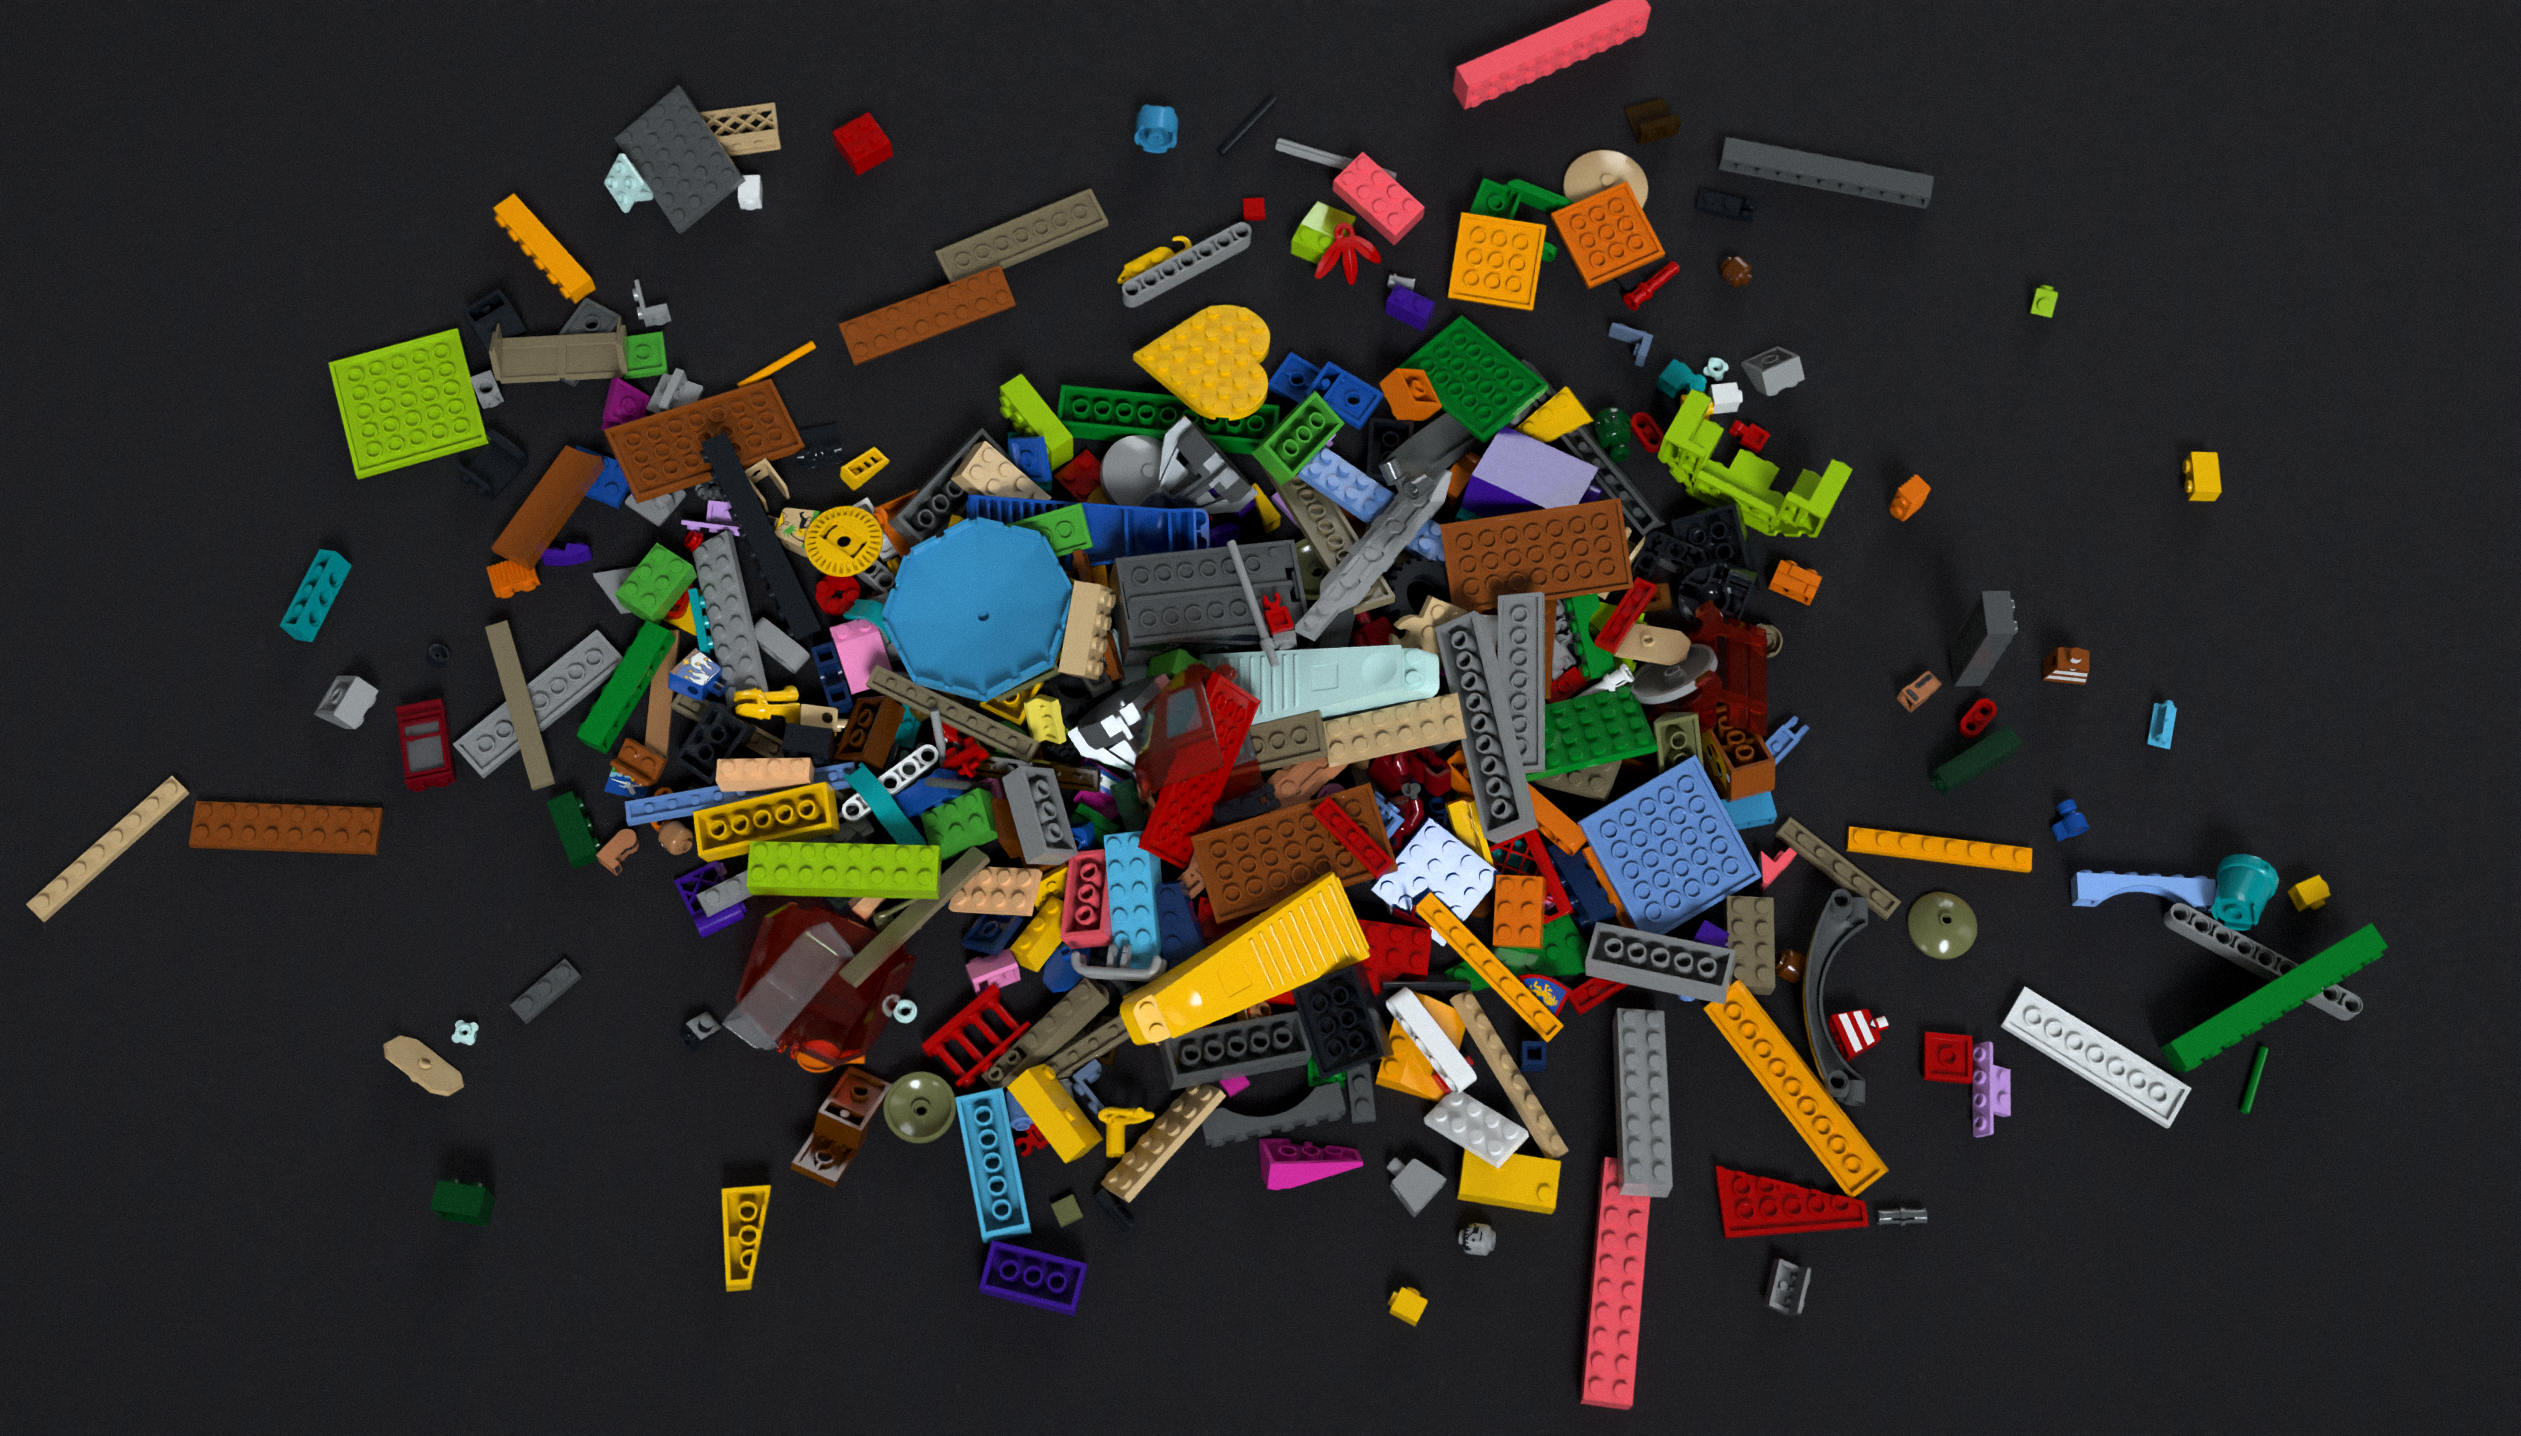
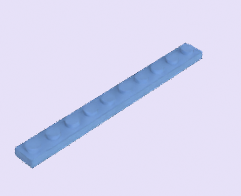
M855 762L815 768L814 784L827 782L834 790L851 788L843 776L846 774L850 776L856 771ZM717 785L625 801L626 819L628 826L685 817L693 815L694 811L782 791L721 792Z

